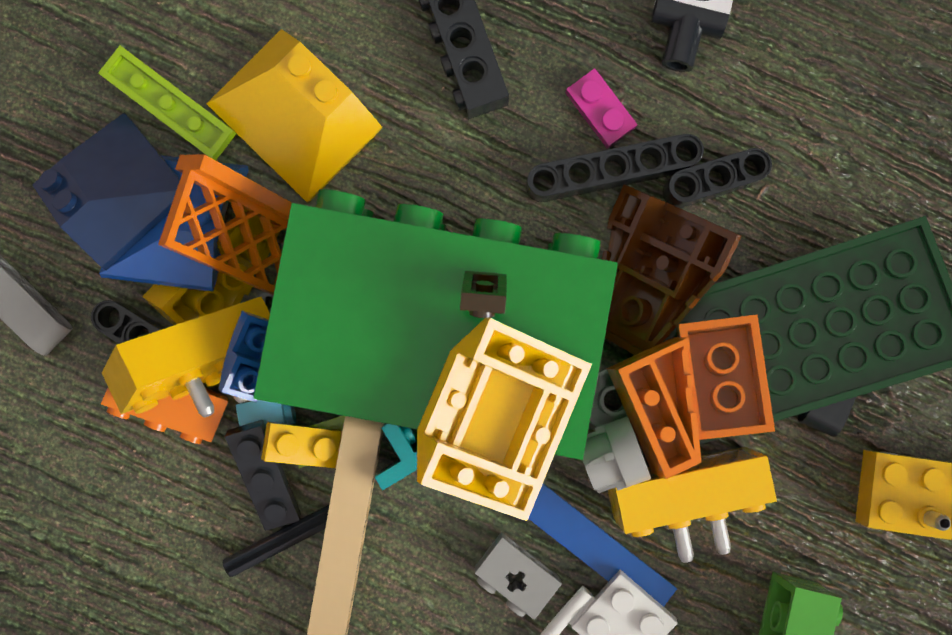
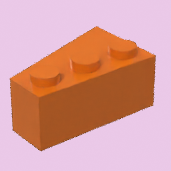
M673 337L606 368L652 473L664 479H668L701 463L697 412H694L691 388L694 387L693 375L690 374L688 350H690L689 337Z
M205 387L214 405V413L208 417H202L198 413L190 394L176 400H172L171 396L160 399L157 406L143 413L136 414L134 410L121 414L109 388H107L101 405L107 406L106 412L113 416L129 419L130 415L144 419V425L151 429L165 432L166 428L181 432L180 438L195 444H201L202 440L212 442L227 406L228 398L226 395Z

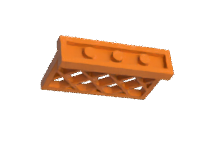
M205 154L180 155L175 170L181 172L182 175L158 245L274 296L277 276L274 285L269 284L264 269L274 263L278 275L282 250L279 248L275 234L281 230L286 231L292 202ZM193 184L201 187L206 203L196 208H193L190 199ZM229 201L236 218L224 223L218 205ZM209 210L215 229L203 234L197 216ZM258 216L264 232L253 237L248 219ZM187 221L194 240L183 245L176 242L175 238L180 224ZM239 225L244 243L233 248L227 231ZM218 236L224 254L214 259L210 255L206 242ZM266 239L271 256L261 261L256 244ZM247 250L252 267L243 272L240 269L236 256Z

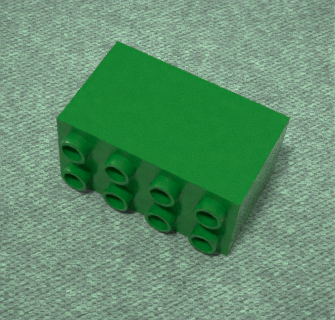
M320 189L318 191L315 207L291 204L253 399L418 429L450 351L485 319L471 316L467 310H460L465 271L507 274L505 314L496 313L495 317L491 319L592 364L555 452V455L583 460L618 262L598 259L601 243L599 240L577 234L554 233L552 243L548 244L547 249L519 245L522 232L521 226L485 218L475 219L472 236L445 231L446 225L442 223L444 213L428 207L411 204H397L394 221L373 218V211L364 208L366 199L354 194L328 189Z

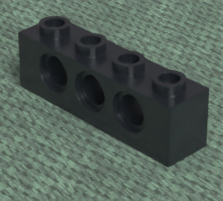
M419 0L422 11H430L433 22L428 23L433 42L435 45L441 43L445 55L441 56L440 60L447 78L451 76L454 78L457 89L452 90V94L458 111L465 109L469 120L508 106L509 93L475 0ZM447 4L455 5L458 8L457 12L451 15L442 13L440 9ZM458 37H465L471 42L465 48H456L452 45L453 40ZM469 70H478L483 75L477 82H469L463 76Z

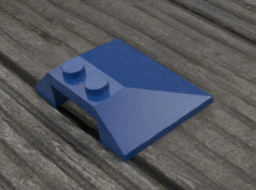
M161 155L180 179L182 173L175 170L179 157ZM219 162L247 177L248 166ZM193 184L190 199L193 208H196L206 203L201 187ZM229 201L218 205L223 221ZM209 210L197 216L203 234L215 229ZM167 215L109 269L104 270L101 268L99 274L101 278L213 292L219 271L158 245L168 217ZM187 221L180 224L175 238L176 242L184 245L194 240ZM218 236L206 242L210 255L214 259L221 255L217 245Z

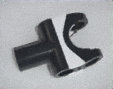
M655 0L651 23L670 27L662 65L673 71H692L701 35L719 40L722 38L733 0Z

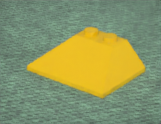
M282 29L206 103L307 203L382 129L379 122L354 93L299 40Z
M491 318L483 319L450 351L418 426L417 482L435 490L527 521L592 364Z

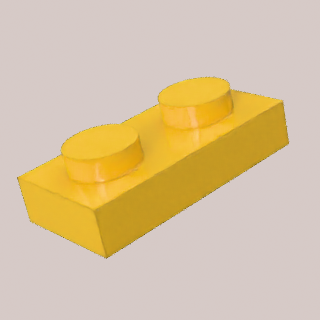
M267 422L261 460L336 468L342 431Z

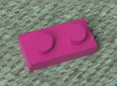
M595 68L565 91V94L607 149L633 131L638 125Z

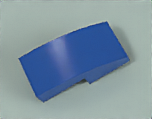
M242 310L222 369L219 390L222 393L257 402V399L253 398L268 319Z

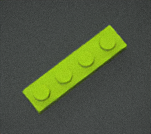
M119 45L98 72L99 75L214 160L218 159L237 134L121 45Z

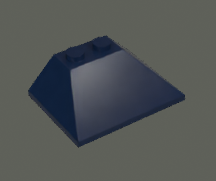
M124 112L60 159L53 167L43 172L32 186L60 228L101 268L107 270L169 214L180 179L131 118Z

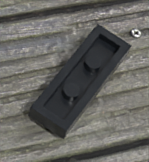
M259 420L227 430L225 439L263 528L266 531L300 521L301 512L281 463L261 460L266 426L263 420Z

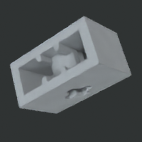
M502 531L475 565V574L479 576L476 580L478 584L491 594L498 591L508 599L506 605L520 617H524L527 614L535 620L562 584L557 574ZM521 571L523 582L514 581L512 584H509L508 573L516 575Z

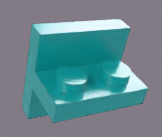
M391 424L382 427L383 432L399 457V460L382 469L375 476L382 491L417 470L416 429Z

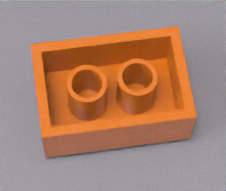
M758 315L678 324L676 329L677 337H689L690 350H688L690 374L693 375L694 387L691 388L694 412H697L699 440L775 432Z

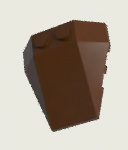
M624 184L609 216L607 229L611 230L608 251H603L602 260L618 262L605 338L633 355H637L662 343L725 272L741 239V235Z

